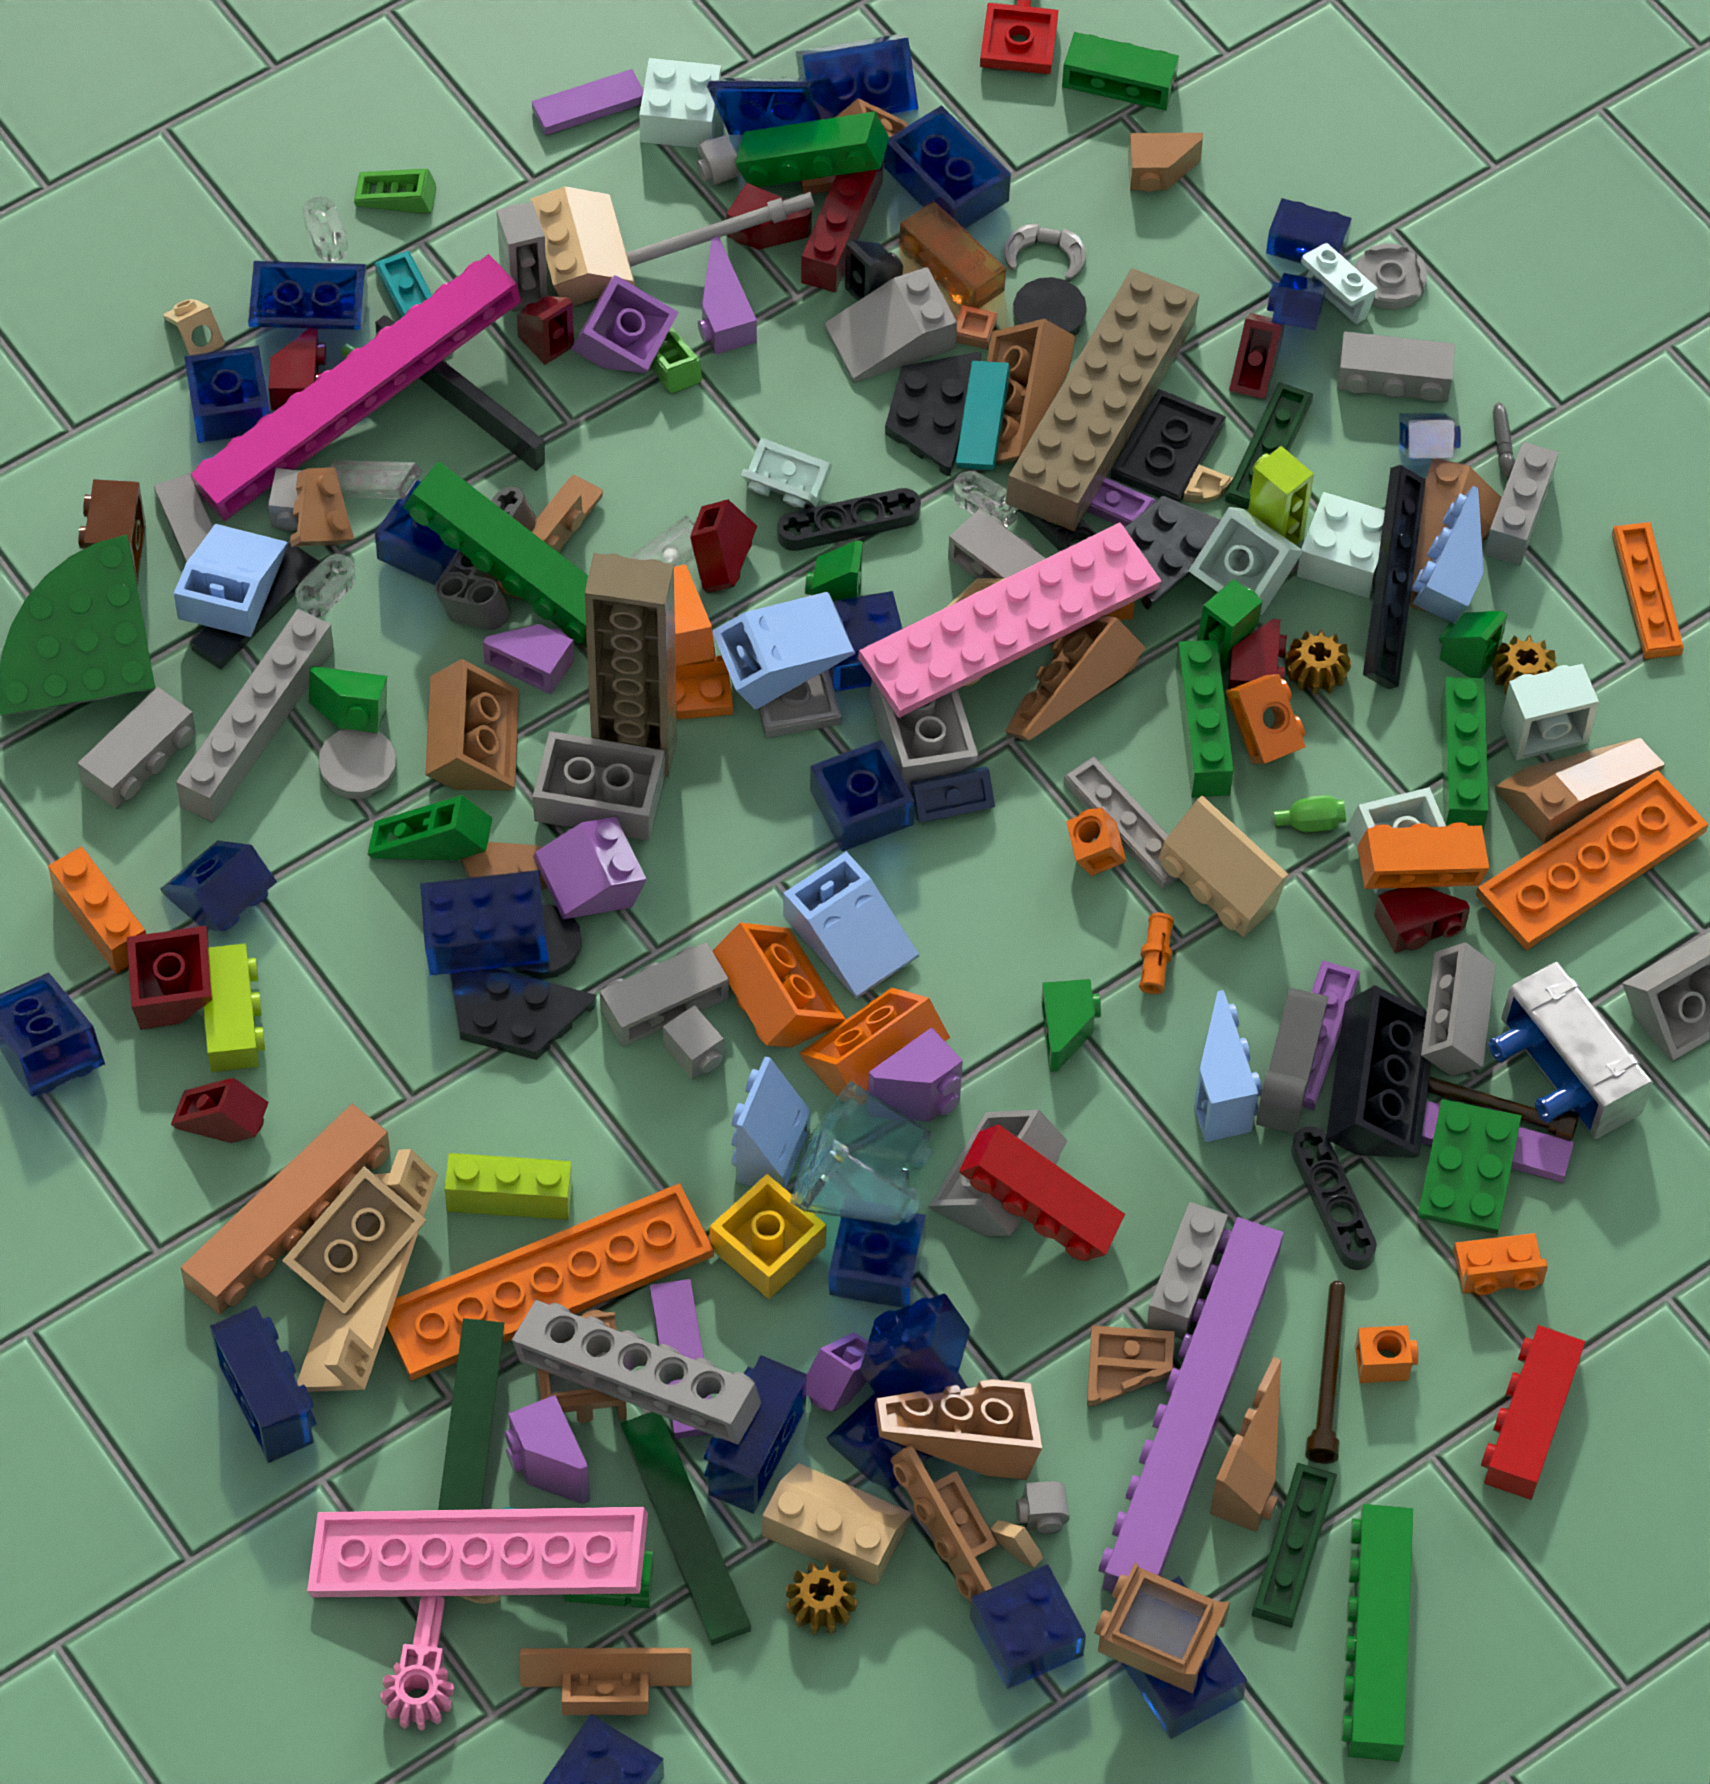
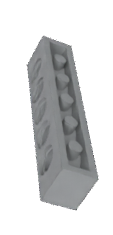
M535 1300L512 1338L513 1345L521 1362L739 1445L762 1404L755 1382L743 1373L733 1372L731 1374L725 1372L706 1359L696 1358L694 1360L688 1358L669 1345L660 1344L657 1346L644 1341L642 1337L632 1331L624 1330L620 1332L609 1328L604 1322L595 1317L589 1316L585 1319L572 1314L569 1309L558 1303L548 1305ZM572 1338L568 1342L560 1343L564 1339ZM602 1352H608L604 1356L596 1357L598 1354ZM638 1366H644L640 1370L632 1371L634 1368ZM674 1380H681L677 1384L668 1385L670 1382ZM710 1394H718L714 1398L705 1399Z

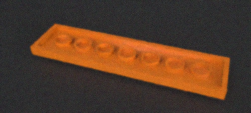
M679 1183L396 1298L386 1330L410 1381L458 1361L463 1318L504 1322L503 1343L512 1340L535 1300L551 1305V1303L561 1304L569 1309L572 1314H576L714 1257V1249Z

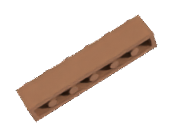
M352 1103L180 1267L184 1286L219 1315L229 1306H236L244 1298L247 1288L258 1278L263 1279L272 1271L276 1260L286 1251H291L304 1236V1233L311 1228L364 1166L369 1171L371 1169L375 1170L386 1161L390 1151L388 1132Z

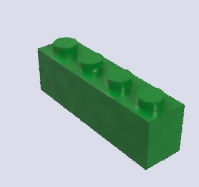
M875 111L746 131L740 144L735 165L745 182L756 187L875 170L881 168L889 135Z
M1217 640L1178 642L1175 668L1191 798L1230 796L1234 769Z
M1446 677L1441 698L1444 822L1446 826L1459 822L1466 823L1468 826L1482 825L1484 832L1488 815L1485 678Z

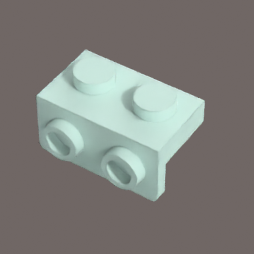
M1328 243L1304 254L1301 263L1309 269L1306 280L1352 322L1358 324L1366 320L1377 287Z
M760 438L749 469H743L741 477L749 483V490L764 496H769L770 491L784 496L782 501L786 504L803 509L805 504L813 507L817 506L832 465L824 460Z

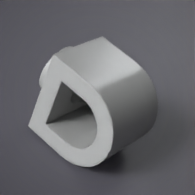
M727 135L715 139H706L698 145L697 151L700 155V160L696 161V165L703 181L709 180L710 184L715 186L741 176L740 171L735 165L737 154Z
M1055 1481L1026 1483L1022 1498L1016 1500L1018 1524H1025L1026 1530H1037L1043 1534L1060 1531L1062 1525L1070 1520L1065 1485Z

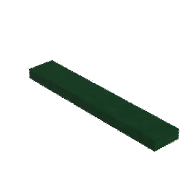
M463 1318L438 1510H481L504 1335V1322Z
M649 1412L621 1422L620 1429L711 1646L750 1632L751 1624L662 1415Z

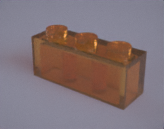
M934 200L900 223L899 246L904 255L910 259L913 258L923 268L928 267L935 282H939L948 291L949 296L955 303L979 309L1005 291L1006 268Z

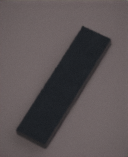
M289 543L252 636L248 637L206 626L191 642V650L221 670L320 570V561L299 547H291V543Z

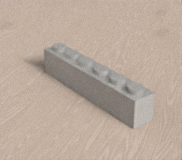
M300 609L296 610L176 781L180 807L214 823L308 688L310 667H322L333 652L334 645L330 623Z

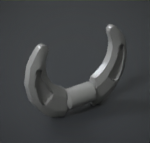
M1026 224L1010 234L1005 244V260L1011 270L1017 268L1016 257L1023 248L1035 244L1036 240L1038 242L1059 245V249L1063 250L1069 257L1070 267L1066 272V280L1075 278L1082 271L1086 261L1085 247L1082 241L1074 232L1065 228L1061 232L1054 229L1039 228V224Z

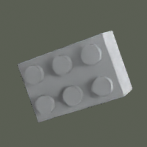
M549 731L533 793L534 821L573 828L581 822L617 817L626 837L649 841L665 778V750Z

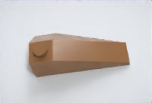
M1046 319L992 331L987 361L1009 363L1011 368L996 464L1019 459L1069 372L1075 336Z
M1436 457L1432 459L1425 482L1412 586L1420 570L1424 569L1428 560L1431 562L1433 560L1427 557V554L1436 536L1440 535L1443 527H1448V525L1442 523L1452 502H1455L1459 493L1466 495L1472 486L1477 487L1479 492L1481 538L1486 540L1489 536L1490 528L1502 497L1470 466ZM1411 590L1409 607L1426 611L1412 604L1417 592Z
M1103 616L1055 640L1050 649L1055 654L1048 667L1041 666L1035 677L1040 682L1036 690L1024 696L1005 732L1010 737L1027 741L1031 740L1132 671L1139 661V656L1146 647L1118 618Z
M1636 738L1525 767L1495 787V791L1538 839L1545 844L1655 771H1661L1664 769L1665 764L1641 738Z
M1276 1357L1272 1358L1258 1387L1252 1405L1254 1410L1248 1408L1239 1435H1235L1216 1478L1210 1510L1211 1515L1254 1532L1258 1531L1262 1519L1271 1520L1279 1498L1272 1495L1276 1476L1281 1359Z
M989 1379L979 1381L977 1387L960 1389L958 1385L945 1387L942 1393L927 1395L918 1391L877 1398L875 1402L880 1437L904 1446L912 1445L915 1450L986 1476L1027 1480L1042 1450L1031 1383Z

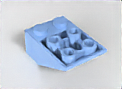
M1472 486L1466 495L1459 493L1455 502L1451 503L1442 522L1448 525V527H1443L1440 535L1434 539L1427 554V557L1433 560L1432 562L1428 560L1424 569L1420 570L1411 589L1417 592L1412 604L1452 623L1468 608L1484 573L1479 492L1475 486Z
M215 524L186 562L174 591L178 619L251 637L287 550L288 542Z
M828 592L747 611L713 630V636L736 691L755 710L855 654Z
M847 851L783 893V917L856 999L919 957L916 948L872 879Z
M1224 990L1217 992L1200 1065L1194 1104L1205 1142L1252 1132L1254 1116L1258 1115L1259 1109L1257 1098L1262 1093L1259 1075L1257 1072L1251 1073L1248 1064L1251 1059L1246 1038H1239L1236 1027H1239L1236 1007L1233 1003L1228 1004Z
M765 1056L760 1069H753L750 1073L746 1085V1092L749 1095L745 1104L738 1103L733 1114L731 1126L736 1127L731 1145L736 1148L732 1157V1165L736 1166V1182L753 1187L768 1174L786 1189L810 1130V1109L772 1059Z

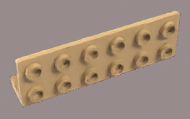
M412 1149L398 1150L390 1173L374 1175L424 1217L438 1174ZM419 1230L346 1314H343L327 1299L325 1300L296 1383V1387L301 1392L365 1390Z

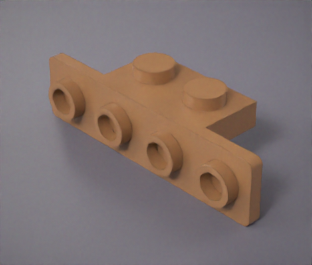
M572 475L538 516L535 527L531 532L559 553L561 548L573 533L579 529L585 518L601 500L603 490L576 475ZM497 581V585L502 592L516 599H521V597L514 596L508 593L503 588L502 583L500 581Z
M909 1445L903 1448L891 1458L894 1475L897 1481L907 1489L914 1502V1510L917 1517L922 1523L927 1525L935 1539L937 1553L944 1561H947L954 1573L959 1592L974 1607L994 1594L976 1557L991 1550L998 1544L958 1472L955 1471L933 1483L914 1447Z
M523 1648L519 1653L520 1685L522 1687H562V1715H648L649 1686H690L692 1684L690 1648Z

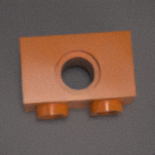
M1280 674L1264 675L1225 691L1252 764H1266L1306 747L1303 740L1305 736L1304 726L1300 718L1296 715L1294 716L1289 702L1292 700L1291 690L1287 682L1281 679ZM1267 708H1270L1275 716L1274 723L1270 728L1263 721V715Z

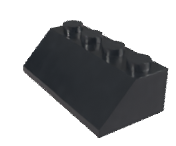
M1376 985L1345 1002L1326 1140L1356 1155L1404 1158L1419 1156L1431 1062L1421 1056L1426 1011Z

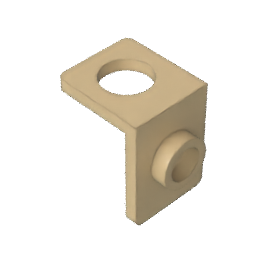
M188 299L176 304L173 310L163 314L166 321L178 327L190 358H200L224 346V339L210 306L196 299ZM200 325H206L211 330V339L204 346H196L192 341V332Z

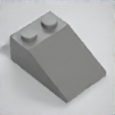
M928 267L891 279L824 324V328L853 383L956 349L957 321Z

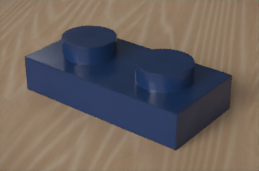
M986 766L910 782L916 819L919 823L995 807L990 772Z

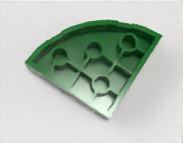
M127 534L97 542L71 555L45 575L27 596L10 626L1 654V716L155 689Z

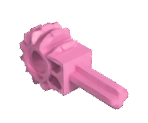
M422 1596L420 1598L413 1645L403 1644L400 1663L396 1662L393 1666L395 1675H385L383 1678V1686L386 1690L380 1694L381 1702L384 1705H388L386 1713L390 1720L400 1717V1726L404 1730L412 1721L417 1723V1727L421 1731L425 1729V1721L428 1719L439 1725L441 1722L440 1712H450L452 1708V1702L449 1697L454 1694L453 1683L447 1681L448 1671L444 1667L443 1648H438L445 1608V1599L441 1596ZM414 1689L427 1691V1694L420 1698L408 1696V1693Z

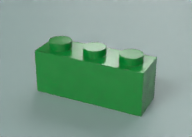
M1074 32L1063 65L1062 87L1167 111L1177 79L1179 55L1163 50L1140 47L1127 42L1100 38L1092 34L1087 35Z

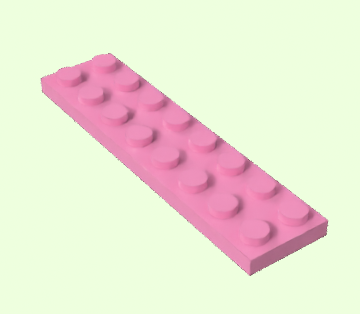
M1120 522L859 650L858 659L897 717L900 718L1158 590L1161 585V579Z
M644 1507L318 1512L307 1592L312 1598L638 1594L641 1589L648 1513Z

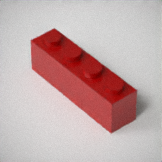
M999 1124L978 1132L959 1170L960 1174L970 1180L973 1188L982 1193L990 1194L999 1200L1007 1212L1026 1219L1034 1225L1033 1228L1038 1234L1054 1239L1065 1247L1067 1254L1077 1260L1088 1261L1106 1255L1125 1216V1213Z
M1540 1325L1537 1326L1533 1339L1525 1337L1518 1356V1361L1524 1362L1521 1374L1512 1373L1505 1394L1512 1398L1509 1409L1500 1408L1493 1431L1500 1433L1497 1444L1488 1443L1481 1462V1467L1488 1469L1484 1484L1532 1500L1585 1345L1584 1340Z

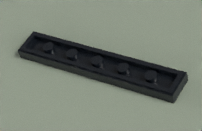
M382 316L375 322L376 335L381 329L391 326L395 322L388 316ZM444 360L419 377L420 380L532 469L537 471L545 464L544 440Z
M1402 465L1390 468L1363 676L1387 689L1399 687L1426 479Z

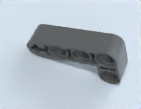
M517 487L504 488L493 497L491 501L528 530L532 531L534 529L536 516L521 489ZM458 550L435 585V592L449 618L457 623L493 630L503 626L511 616V609L497 585L498 580L491 574L478 570L472 564L471 559Z
M1289 988L1269 1071L1267 1070L1261 1093L1256 1125L1296 1134L1329 996Z

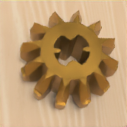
M1322 629L1317 633V636H1313L1306 630L1302 635V640L1294 638L1290 644V650L1286 654L1285 664L1286 668H1288L1287 675L1289 681H1298L1299 691L1306 687L1312 688L1314 696L1319 692V689H1324L1327 693L1331 694L1335 685H1343L1346 681L1347 673L1350 671L1351 660L1348 656L1347 644H1338L1339 638L1337 634L1328 638L1325 637Z
M1530 634L1525 641H1521L1514 635L1510 639L1509 644L1502 643L1499 646L1497 655L1493 658L1492 669L1495 672V685H1504L1503 691L1506 695L1509 681L1524 674L1537 675L1553 670L1557 667V663H1555V650H1546L1545 640L1537 644L1534 643Z
M811 1561L808 1564V1574L796 1570L793 1574L795 1584H788L786 1587V1597L790 1599L786 1603V1610L789 1614L796 1615L795 1624L798 1628L811 1623L810 1632L813 1635L817 1634L819 1626H825L826 1630L832 1635L835 1632V1622L847 1626L850 1622L848 1612H854L857 1608V1600L853 1597L856 1594V1584L854 1582H846L848 1573L845 1571V1568L832 1573L830 1561L825 1563L823 1570H818ZM819 1595H825L823 1601H817Z

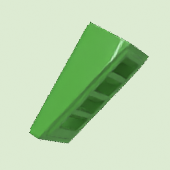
M428 168L359 172L354 204L359 207L412 213H431L436 183ZM372 184L377 185L375 194H370ZM387 186H391L390 193H386Z
M671 326L665 337L668 340L663 341L651 366L665 388L670 393H675L699 384L702 381L700 359Z

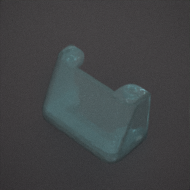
M849 1081L806 1143L790 1203L804 1212L898 1225L902 1220L908 1223L917 1212L921 1203L917 1200L918 1190L912 1186L907 1188L909 1175L913 1168L920 1170L930 1157L932 1150L927 1146L930 1141L931 1132L854 1082Z

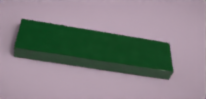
M1278 382L1228 488L1225 502L1248 510L1254 464L1262 455H1270L1280 446L1288 452L1290 451L1313 401V393Z
M1297 1462L1251 1616L1290 1628L1293 1627L1338 1474Z

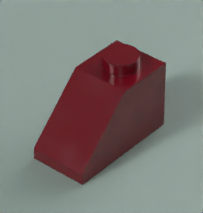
M746 183L726 213V220L768 206L767 202L782 197ZM807 208L789 214L786 220L777 223L771 220L726 236L732 238L738 244L748 245L758 250L808 238L812 232V210Z
M546 296L536 303L526 305L517 314L518 337L544 365L570 350L574 344L573 304L568 297Z
M1250 313L1245 318L1229 391L1266 399L1278 359L1286 321Z
M233 1077L184 1090L170 1125L179 1130L233 1143L256 1137V1134L264 1124L263 1116L269 1102Z

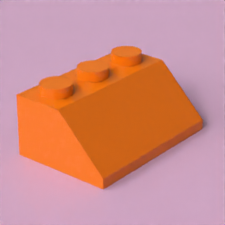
M740 922L712 950L729 978V985L737 997V1004L747 1013L755 1026L757 1037L766 1046L792 1048L837 1027L846 1020L790 928Z
M891 987L799 1054L802 1060L838 1099L854 1104H863L868 1102V1081L871 1070L931 1027L944 1041L948 1040L950 1036L930 998Z

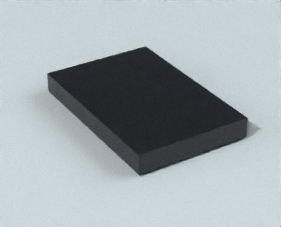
M1158 389L1111 469L1110 478L1157 498L1165 496L1181 503L1184 492L1198 465L1202 466L1226 422V416Z

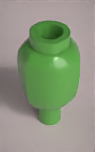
M1327 794L1305 797L1294 802L1288 810L1274 811L1276 827L1292 825L1296 830L1307 833L1331 831L1339 823L1346 822L1344 799L1336 800L1335 797Z

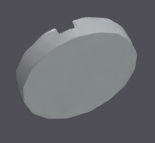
M1384 243L1372 246L1365 251V254L1355 264V268L1377 287L1372 305L1381 309L1397 310L1409 307L1421 298L1426 289L1427 268L1423 259L1417 253L1414 255L1408 252V248L1400 244Z
M343 729L337 731L325 741L319 752L318 766L321 777L333 793L347 799H365L371 797L372 793L380 789L383 791L390 785L396 774L397 759L391 741L381 732L372 733Z

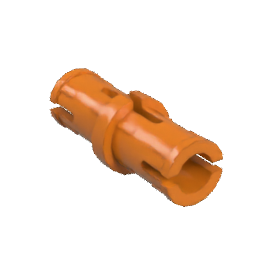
M1159 912L1152 913L1151 916L1149 915L1146 944L1141 947L1140 953L1143 959L1139 989L1145 993L1155 995L1161 994L1165 990L1164 983L1167 963L1172 960L1173 954L1170 948V939L1174 918L1169 914Z

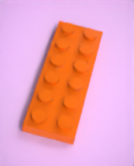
M1657 770L1479 886L1476 896L1527 951L1706 833L1709 824Z

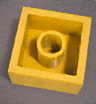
M766 1174L710 1225V1243L714 1253L767 1299H770L826 1247V1224L771 1176Z

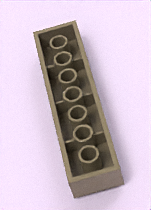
M1131 268L1010 472L1006 504L1072 531L1076 530L1196 321L1199 294Z
M593 553L585 589L591 738L665 750V776L669 777L677 741L674 564L664 563L656 559L640 560L626 558L614 553L607 555Z

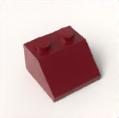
M207 926L127 937L131 1008L140 1030L181 1024L213 1000Z

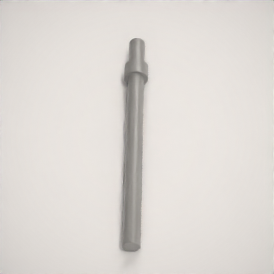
M808 192L784 201L782 198L767 202L768 206L627 252L630 267L711 241L713 237L719 236L720 238L771 220L774 223L786 220L789 214L814 207L815 203L812 194Z

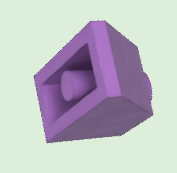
M541 624L487 636L483 641L485 664L550 695L574 662L573 640L561 630H551Z
M853 1332L820 1348L799 1390L809 1396L810 1402L816 1407L834 1412L853 1400L883 1363L887 1353Z

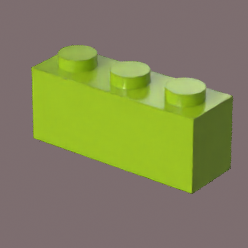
M1282 446L1270 455H1262L1253 466V479L1249 491L1250 501L1247 512L1294 545H1297L1304 539L1314 473Z
M246 943L209 947L213 1000L203 1008L211 1072L259 1067L258 1052L265 1051L263 1027L255 1028L254 1017L262 1016L260 993H252L251 982L259 981L256 958H248Z
M449 1153L444 1188L447 1212L569 1220L572 1193L571 1161Z

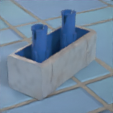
M1555 962L1510 987L1501 1020L1509 1030L1495 1038L1489 1039L1488 1046L1493 1057L1500 1063L1525 1049L1554 1086L1555 1091L1536 1099L1535 1102L1537 1113L1543 1121L1549 1123L1572 1109V1111L1580 1113L1579 1120L1594 1139H1598L1643 1113L1653 1081L1641 1068L1640 1062L1635 1055L1630 1054L1580 991V986L1577 982L1569 977L1558 962Z

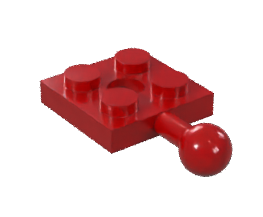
M1017 0V5L988 3L980 67L1051 74L1059 10L1031 7V0ZM1023 35L1028 39L1024 42H1016L1011 37Z

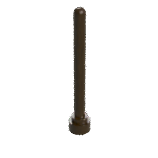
M1431 1076L1429 1077L1428 1093L1464 1104L1522 1115L1521 1121L1549 1129L1548 1133L1555 1135V1137L1570 1142L1573 1140L1580 1116L1578 1112L1570 1110L1553 1119V1121L1546 1123L1540 1118L1536 1108Z
M1338 1280L1333 1281L1329 1285L1316 1429L1306 1439L1305 1457L1314 1463L1320 1464L1334 1463L1339 1457L1340 1441L1336 1438V1433L1333 1431L1345 1285Z

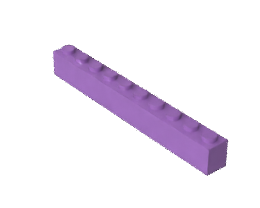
M1237 1217L1232 1231L1224 1230L1218 1247V1253L1223 1254L1219 1265L1212 1263L1205 1282V1287L1210 1288L1206 1300L1198 1299L1192 1317V1322L1197 1323L1193 1335L1185 1334L1180 1348L1179 1357L1184 1358L1180 1370L1172 1369L1166 1386V1392L1171 1393L1167 1405L1159 1404L1152 1427L1157 1428L1158 1431L1154 1441L1146 1439L1139 1459V1463L1144 1464L1141 1476L1133 1475L1125 1498L1131 1500L1127 1513L1119 1511L1112 1535L1118 1537L1114 1549L1106 1547L1098 1569V1572L1104 1573L1102 1589L1113 1592L1120 1575L1129 1576L1134 1563L1139 1564L1138 1567L1158 1576L1162 1575L1279 1257L1284 1232ZM1138 1592L1135 1600L1151 1605L1153 1597Z

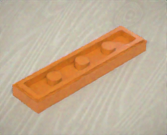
M1651 522L1613 526L1612 537L1644 659L1682 655L1684 646Z

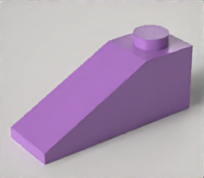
M719 236L713 237L711 240L702 301V320L698 321L700 336L703 342L709 341L714 354L757 342L756 317Z

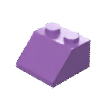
M614 274L599 296L571 350L605 369L646 373L679 312Z
M617 817L581 822L536 851L533 856L562 919L631 908L634 906L646 881V877Z
M931 1027L869 1072L867 1111L874 1117L927 1122L939 1114L946 1115L950 1113L960 1101L963 1060Z
M556 1396L548 1397L508 1413L509 1430L504 1431L509 1446L506 1449V1453L515 1473L521 1471L528 1485L581 1504L590 1501L588 1465Z

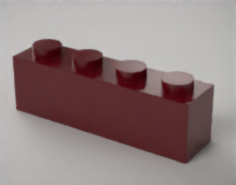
M883 162L880 169L836 175L801 256V283L836 293L845 272L846 243L850 240H858L883 183Z

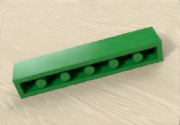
M438 461L412 493L403 508L410 513V516L417 523L428 526L440 535L441 540L452 549H458L470 558L472 564L478 570L489 573L500 581L508 593L525 600L532 606L538 616L551 620L573 642L581 643L587 648L585 589L588 575Z
M1363 1504L1360 1518H1352L1350 1544H1358L1357 1558L1350 1557L1348 1582L1356 1583L1355 1597H1348L1347 1622H1354V1636L1347 1635L1345 1645V1661L1352 1662V1676L1345 1675L1343 1686V1701L1351 1703L1350 1716L1343 1715L1341 1741L1349 1742L1348 1757L1400 1762L1404 1748L1413 1508Z

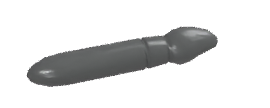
M1498 402L1493 408V421L1499 453V467L1505 477L1509 479L1515 459L1512 451L1508 414L1505 406Z

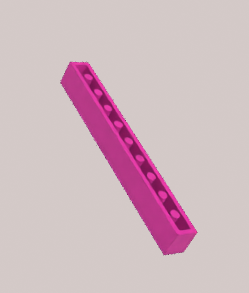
M490 254L480 261L472 262L461 275L450 283L442 284L423 303L412 306L404 317L393 325L381 329L376 337L362 348H356L351 351L343 362L332 370L324 371L313 384L302 392L293 394L289 397L286 404L272 414L263 416L256 426L248 432L233 438L226 448L214 457L203 460L196 470L190 473L197 492L225 522L272 487L276 468L295 470L518 305L521 299L516 282Z

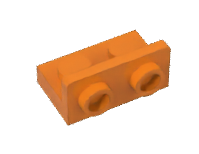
M715 655L716 658L676 667L677 720L733 715L730 677L722 655Z
M1535 1233L1455 1242L1453 1249L1463 1293L1475 1292L1478 1295H1487L1496 1292L1498 1289L1513 1287L1518 1290H1528L1544 1283L1548 1266L1546 1259H1541Z

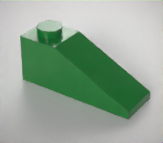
M463 795L374 821L367 855L372 859L459 860L486 852L493 818Z

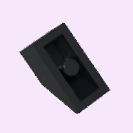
M850 240L846 243L845 289L856 300H861L891 279L903 275L901 260L896 254L889 253L879 243Z

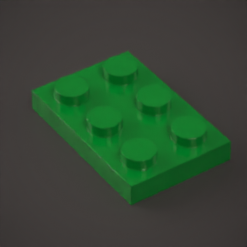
M1441 1099L1417 1218L1498 1234L1522 1115Z

